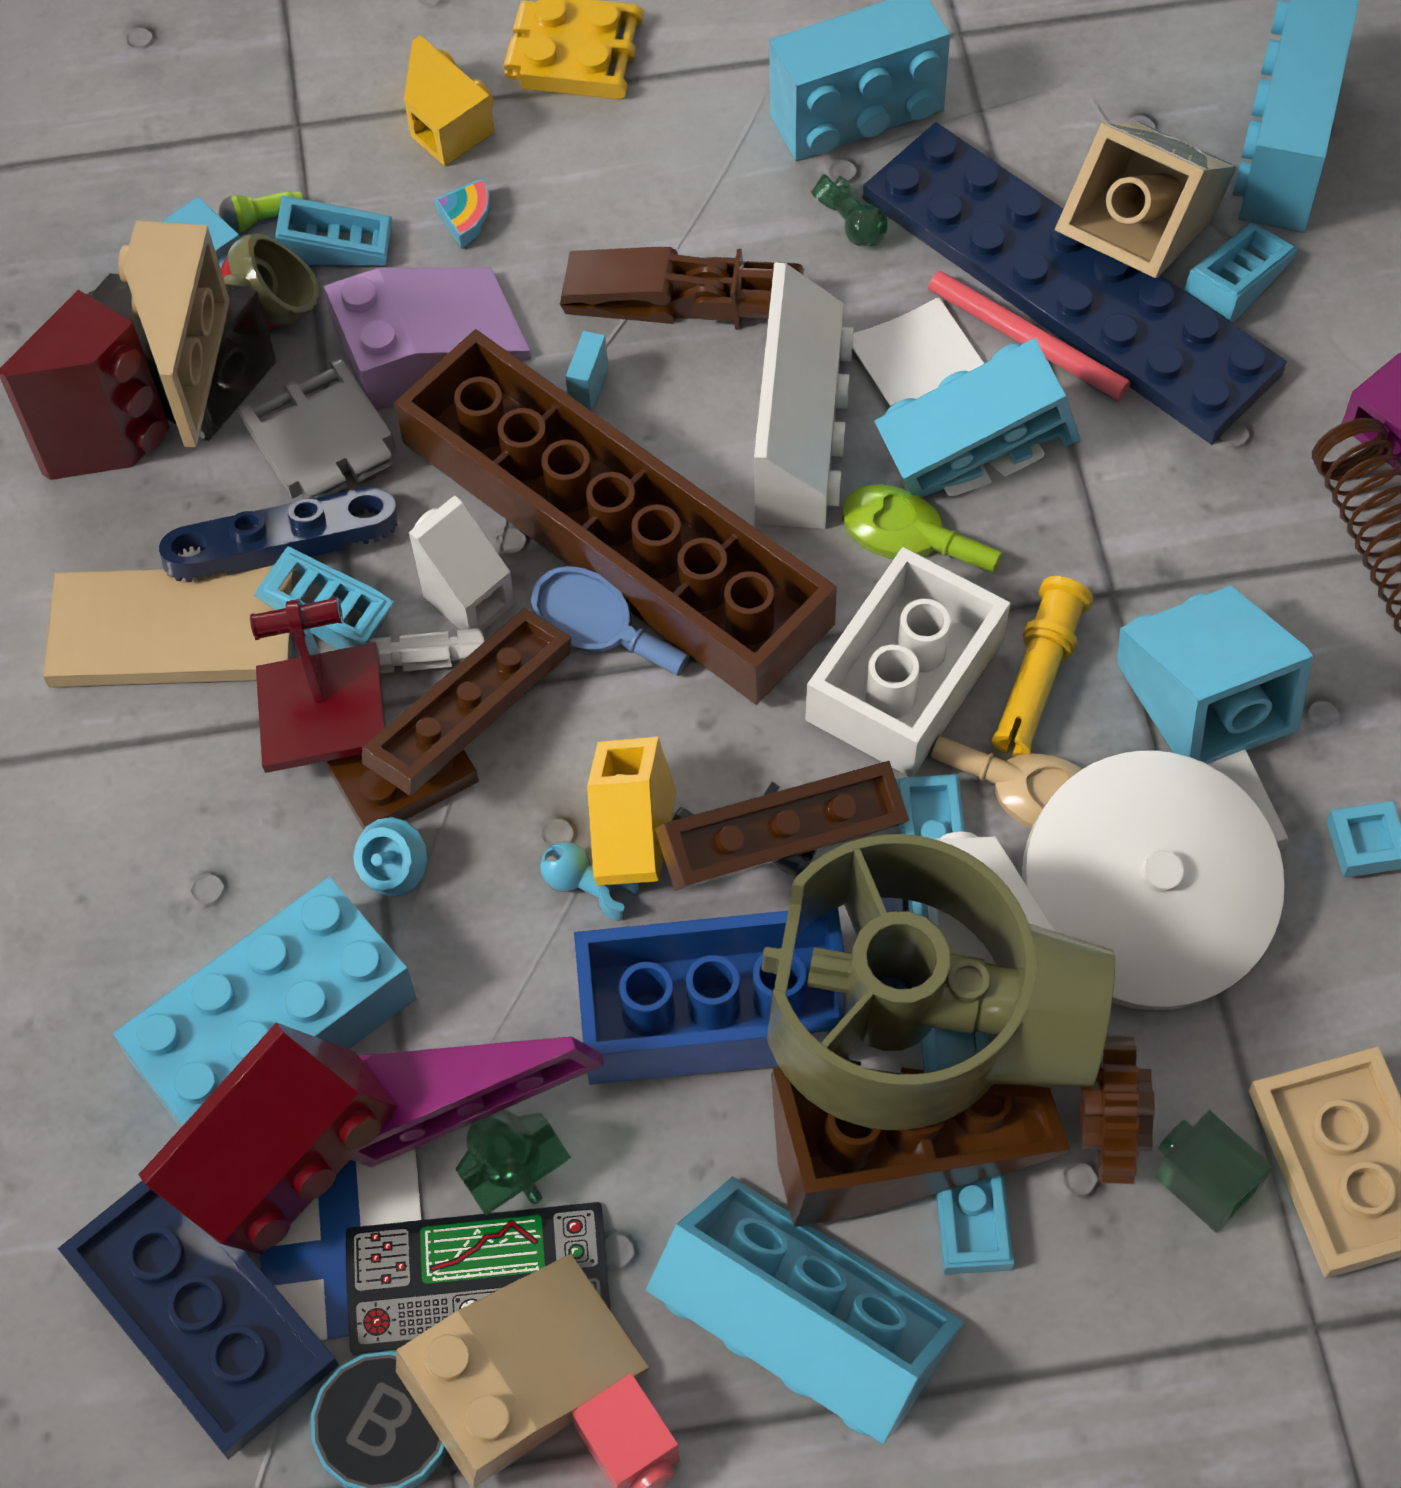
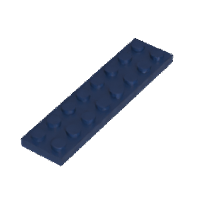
M937 122L931 125L863 185V200L1064 342L1131 381V389L1211 445L1284 373L1287 360L1162 275L1154 278L1055 231L1064 208Z

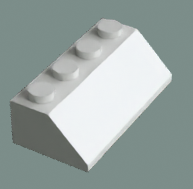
M774 262L754 453L755 524L826 529L827 507H839L841 471L831 470L832 457H843L846 422L835 421L836 409H847L850 374H839L840 361L851 362L854 327H843V302L787 263Z

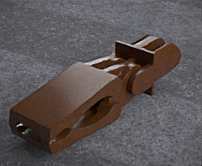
M672 247L570 251L560 306L565 314L667 324H673L675 318L734 321L735 330H740L741 318L769 319L774 262L743 261L742 249H737L736 258H700L678 255V252ZM787 263L804 275V268L801 264Z

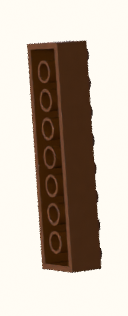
M474 329L394 402L402 441L406 446L568 566L585 568L601 575L623 594L631 609V613L689 654L693 659L755 705H758L835 625L836 585L477 329Z

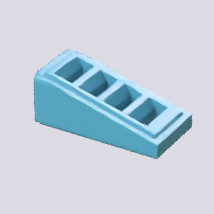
M282 195L275 240L291 249L307 265L385 266L392 216ZM316 232L327 233V237L316 235ZM339 233H350L349 241L338 239ZM362 233H373L371 245L360 243Z
M1251 222L1190 270L1184 291L1233 323L1292 262L1298 249ZM1246 249H1249L1250 251L1254 252L1255 254L1261 256L1262 258L1266 259V261H1263L1262 259H1260V258L1256 257L1255 255L1249 253L1248 251H1246Z
M287 546L254 594V597L275 610L286 608V601L302 600L313 583L323 588L314 602L331 599L333 595L343 601L341 603L343 623L310 629L312 634L338 650L366 644L380 629L394 603L392 599L376 589ZM292 570H295L303 576L290 595L280 591L279 588ZM353 608L363 614L355 627L344 623Z

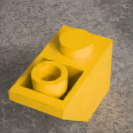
M421 35L412 40L404 96L410 135L446 167L495 133L492 116L494 101L487 87L480 80H472L462 72L447 51L444 49L437 50Z
M659 737L597 742L587 784L593 877L596 885L657 882L660 878L664 856L655 828L671 821L677 793Z

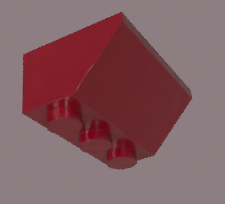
M77 290L0 367V380L42 475L50 480L133 467L146 452L154 450L161 443L165 432L170 428L134 323L80 290Z
M276 1022L138 1175L147 1187L221 1245L263 1255L269 1248L278 1244L287 1235L291 1223L313 1199L324 1194L332 1186L336 1174L356 1152L370 1144L377 1137L381 1130V1125L398 1106L356 1052Z

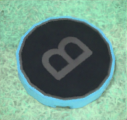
M386 1351L362 1354L338 1367L319 1390L311 1412L312 1444L326 1472L344 1488H414L425 1482L444 1460L447 1452L446 1448L396 1373V1352Z

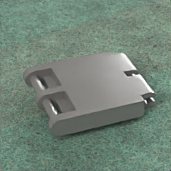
M341 358L330 363V370L299 385L295 380L284 385L285 392L254 407L247 403L237 408L247 430L292 499L301 494L304 495L305 499L336 494L348 488L343 473L350 471L354 479L360 482L394 465L391 459L393 456L390 452L391 449L395 448L393 434ZM336 379L338 381V383L308 398L305 396V394L313 390H316ZM289 402L292 403L291 406H289V407H287V408H285V409H283V410H281V411H279V412H277V413H275V414H273V415H271V416H269V417H267V418H265V419H263V420H261V421L259 420V417H261V416H263V415H265V414H267V413H269V412H271V411H273V410H275V409H277V408H279V407H281V406H283V405H285V404H287V403H289Z

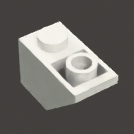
M455 495L439 508H433L420 517L415 527L409 532L423 597L458 629L478 628L483 631L516 604L510 570L465 504Z

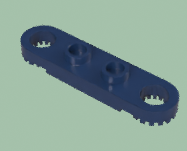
M367 487L312 499H300L294 503L256 511H244L233 516L182 526L167 533L159 544L163 569L167 572V576L170 578L175 577V581H181L185 578L186 582H192L194 577L201 581L204 575L210 577L213 573L227 571V574L230 575L275 565L287 546L309 557L345 550V545L363 541V544H369L370 539H373L374 543L380 541L379 537L381 536L384 539L388 538L389 532L394 533L395 526H398L396 504L393 496L387 491ZM364 509H368V513H372L374 509L375 514H377L370 518H357L359 516L358 511L362 515L365 514ZM189 547H193L194 551H197L198 547H200V551H202L199 554L193 556L178 555L184 554V548L186 552H190Z

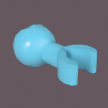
M564 841L553 844L543 854L540 861V873L544 881L553 890L568 892L579 888L597 897L602 912L613 920L620 921L623 919L625 907L624 904L613 900L609 891L625 889L633 895L639 891L640 883L597 886L593 877V867L590 866V861L585 851L574 843ZM553 856L557 861H545V860H546L548 857Z

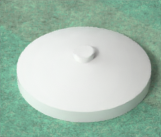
M1134 751L1121 753L1097 761L1072 776L1054 793L1039 813L1026 843L1022 865L1023 881L1056 932L1114 951L1115 977L1112 1003L1133 1009L1172 1010L1184 1008L1208 1000L1234 985L1257 964L1267 950L1275 935L1284 902L1285 884L1281 853L1275 835L1257 804L1236 782L1219 770L1194 758L1171 752Z

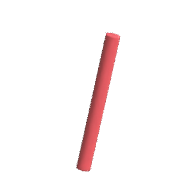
M939 270L931 279L928 287L931 292L1018 343L1023 344L1036 338L1047 360L1108 396L1120 401L1127 393L1131 381L943 271Z

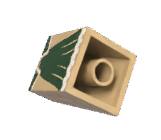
M1139 121L1103 122L1097 131L1055 227V231L1157 278L1214 218L1237 166Z

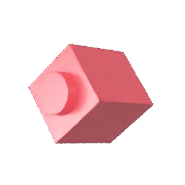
M632 1373L571 1412L575 1430L612 1488H661L675 1475L672 1466L680 1462L678 1444Z

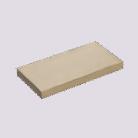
M274 565L230 575L227 574V571L213 573L210 577L204 575L201 581L194 577L192 582H186L185 578L181 581H175V577L170 578L167 576V572L164 569L54 573L43 674L48 687L257 680L256 666L292 659L293 636L291 633L255 640L250 625V614L275 610L254 597L255 591ZM292 570L279 588L280 591L288 595L296 586L295 570Z

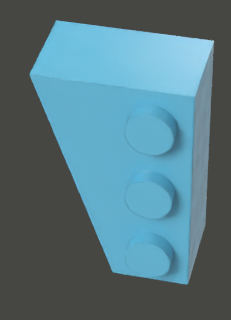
M1036 338L1023 344L1013 343L1001 348L985 364L971 371H958L947 376L940 382L938 388L917 399H903L893 404L884 416L874 420L911 495H918L921 498L942 491L944 487L961 484L981 477L983 471L980 465L1008 455L1011 456L1014 464L1030 459L1033 455L1030 447L1037 443L1042 444L1059 437L1064 446L1081 441L1067 396Z

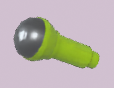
M284 191L253 199L250 196L233 194L223 199L218 212L219 216L235 232L242 233L256 224L257 220L279 216L282 195L299 199L303 198L300 191Z

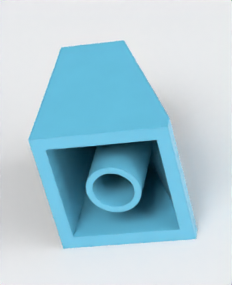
M1230 585L1210 594L1200 593L1194 595L1183 604L1155 615L1145 614L1139 616L1128 625L1121 627L1117 666L1172 752L1209 764L1244 749L1248 751L1299 730L1313 655L1303 643Z

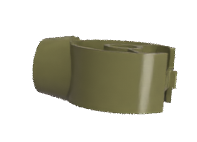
M884 834L853 840L823 854L809 864L794 879L782 947L780 949L764 948L762 971L777 975L772 995L767 1042L784 1075L809 1101L839 1119L873 1129L908 1130L940 1123L969 1108L993 1084L1091 1088L1099 1071L1109 1024L1115 977V954L1112 949L1028 923L1018 900L1001 878L983 862L953 845L932 838L908 834ZM881 898L906 899L923 903L952 916L976 935L989 951L996 965L985 963L984 959L950 953V947L942 931L930 920L911 912L887 913ZM844 905L857 935L852 954L814 947L807 986L844 993V1018L820 1043L796 1016L786 997L797 936L820 916ZM880 976H897L907 980L914 988L895 989L882 984L877 978ZM932 1028L971 1035L973 1031L997 1035L988 1046L964 1062L930 1073H883L847 1061L862 1043L882 1051H902L917 1045Z

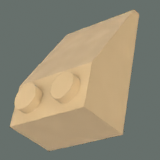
M135 220L130 244L123 245L119 253L118 268L120 279L123 282H128L132 294L133 316L135 319H140L184 447H197L230 299L208 225Z
M572 1254L457 1310L398 1348L396 1353V1373L471 1488L478 1487L573 1422L571 1415L573 1410L628 1374L632 1373L634 1378L637 1379L649 1369V1366Z

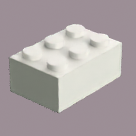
M902 547L808 682L805 720L881 762L890 761L892 768L909 777H914L934 747L938 737L943 733L1004 641L1011 602Z

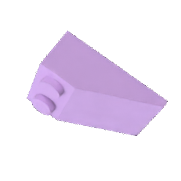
M491 267L375 268L324 286L333 328L355 379L377 411L395 405L394 402L474 329L480 331L520 361L531 358L530 349Z

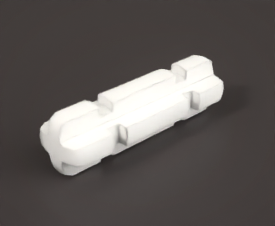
M475 628L457 630V636L449 637V631L401 635L399 637L400 642H392L391 637L371 638L366 644L376 642L379 649L381 674L395 672V666H403V672L452 667V661L460 660L462 662L485 642L482 630Z

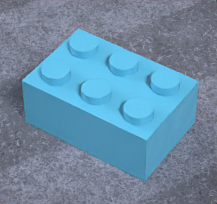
M885 0L770 39V117L795 161L816 154L828 153L839 146L866 137H874L883 131L915 120H924L935 113L944 111L950 33L930 0Z

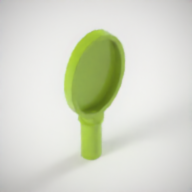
M882 484L867 485L853 491L844 502L842 520L846 531L861 547L874 554L894 559L902 547L921 557H926L936 551L943 553L944 556H952L992 574L997 571L1001 563L1003 552L958 534L957 530L951 531L944 528L940 515L935 508L920 496L911 495L908 490Z

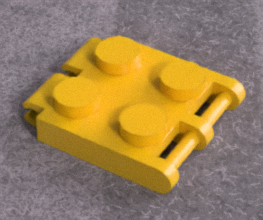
M598 0L523 1L519 5L513 28L515 36L510 39L503 68L506 70L504 76L508 79L520 80L521 89L622 99L626 95L628 86L624 80L627 63L634 60L636 47L632 43L635 28L642 24L644 10L635 4ZM620 26H625L622 40L617 39ZM611 62H617L614 75L609 76Z

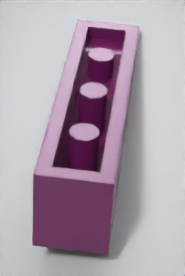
M572 1036L360 1055L359 1057L398 1108L381 1125V1130L377 1137L370 1144L359 1149L351 1160L368 1167H374L604 1066L602 1055L597 1050Z

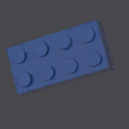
M838 908L820 916L797 936L786 994L800 1022L820 1043L844 1018V993L808 987L807 983L814 947L844 952ZM788 911L574 932L583 1043L600 1052L604 1062V1066L587 1073L589 1085L779 1066L767 1042L772 995L777 975L762 971V959L765 947L777 949L782 947Z

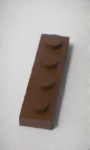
M523 608L362 747V764L409 796H412L571 653L572 637L528 609Z
M885 761L670 821L655 828L674 890L677 891L897 827L908 822L909 818L890 761Z

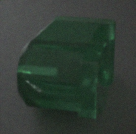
M501 1110L472 1123L467 1133L468 1150L455 1169L486 1216L522 1191L532 1205L539 1203L543 1196L534 1183L570 1160L571 1157L541 1112L516 1116L510 1111Z

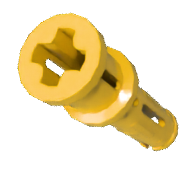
M1062 576L1047 577L1043 579L1038 590L1042 601L1035 620L1029 621L1022 633L1027 650L997 731L991 740L993 746L1007 754L1015 732H1017L1014 741L1016 745L1012 756L1030 754L1031 744L1061 660L1068 659L1076 650L1078 640L1074 634L1081 614L1088 612L1094 599L1093 594L1086 586L1071 578Z

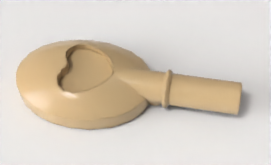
M941 735L938 737L931 754V759L977 776L981 781L987 780L995 784V794L1001 807L1009 816L1032 829L1039 813L1054 793L1067 780L1082 770L1079 766L1065 759L1037 753L1021 754L1004 761L994 757L993 753L986 754Z

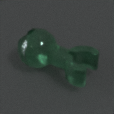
M823 174L812 189L811 194L821 204L837 211L845 220V234L849 241L857 246L869 247L876 246L884 240L888 231V222L883 210L873 204H860L852 195L854 192L853 187L842 176H838L836 181L833 182L827 175Z

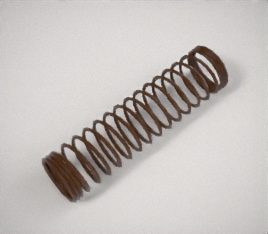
M1366 417L1353 419L1339 424L1325 433L1312 450V460L1316 465L1317 471L1325 478V487L1332 493V502L1340 508V518L1347 523V533L1355 539V549L1363 555V565L1370 570V580L1376 586H1379L1378 597L1383 602H1387L1386 613L1391 618H1394V629L1401 634L1399 622L1401 620V608L1397 615L1392 611V604L1401 605V599L1394 600L1395 596L1401 592V583L1386 584L1387 580L1394 573L1401 571V562L1394 567L1378 568L1379 564L1386 557L1401 553V541L1385 552H1370L1379 541L1401 534V522L1390 526L1377 536L1362 537L1363 533L1370 526L1386 522L1400 515L1401 503L1382 510L1369 521H1354L1362 510L1380 506L1401 493V486L1379 492L1360 506H1347L1348 501L1354 495L1374 490L1384 485L1395 475H1401V471H1399L1401 459L1398 456L1392 455L1394 445L1388 441L1389 434L1379 420ZM1378 432L1374 440L1351 448L1336 461H1323L1326 454L1343 440L1360 433ZM1387 446L1388 452L1386 453V455H1381V453ZM1387 460L1396 462L1393 470L1370 477L1353 490H1339L1346 480L1364 476L1379 468ZM1372 463H1375L1374 465H1372V466H1370V467H1368V468H1366V469H1364V470H1362V471H1360V472H1357V471H1359L1360 469H1362L1363 467H1366V466H1368V465H1370V464H1372ZM1383 478L1382 480H1380V481H1378V482H1376V483H1374V484H1372V485H1370V486H1367V485H1369L1370 483L1375 482V481H1377V480ZM1330 479L1338 481L1335 488L1330 484ZM1338 495L1346 496L1343 503L1338 500ZM1345 510L1354 511L1350 519L1345 515ZM1353 525L1363 526L1358 535L1353 531ZM1361 541L1370 542L1366 550L1361 547ZM1368 556L1379 557L1374 566L1368 562ZM1376 572L1387 573L1381 582L1376 578ZM1384 588L1395 589L1389 598L1384 594Z

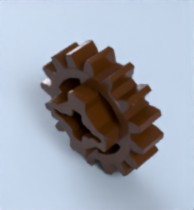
M1106 1035L1105 1046L1095 1082L1091 1088L1081 1087L1079 1126L1081 1127V1149L1097 1150V1170L1100 1183L1134 1184L1138 1150L1152 1151L1155 1096L1152 1088L1151 1069H1138V1066H1136L1137 1048L1134 1035Z

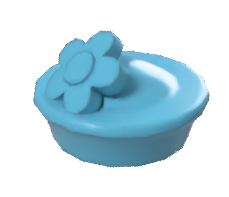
M394 817L378 819L366 826L357 840L353 855L355 869L360 879L373 891L386 896L403 895L415 888L425 874L428 861L426 844L419 831L407 821Z

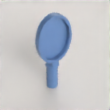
M574 566L557 567L547 571L537 580L533 587L531 603L534 614L571 636L572 648L589 652H602L621 645L629 649L630 653H636L677 676L681 675L686 668L690 655L646 632V628H639L633 625L631 609L623 594L598 573Z

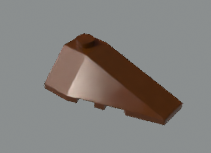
M847 1060L861 1066V1061ZM902 1067V1068H901L900 1073L888 1072V1071H881V1070H875V1071H879V1072H883V1073H891V1074H923V1073H924V1070L912 1069V1068H905V1067ZM774 1068L771 1073L778 1168L794 1227L861 1216L1065 1156L1070 1150L1049 1087L993 1084L969 1108L940 1123L908 1130H882L852 1124L827 1113L801 1094L784 1075L781 1068Z

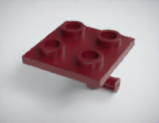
M338 597L303 605L300 599L286 601V608L250 614V625L255 640L291 633L300 655L298 658L256 666L261 759L265 773L362 754V747L386 727L379 649L376 642L320 653L310 631L311 628L343 623V613Z

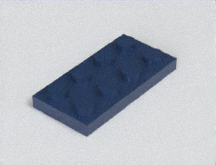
M140 1181L57 1248L228 1460L339 1366L331 1352L244 1250L221 1245L147 1187L143 1181Z

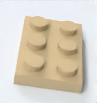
M1379 1046L1253 1081L1249 1088V1094L1324 1279L1401 1257V1097Z

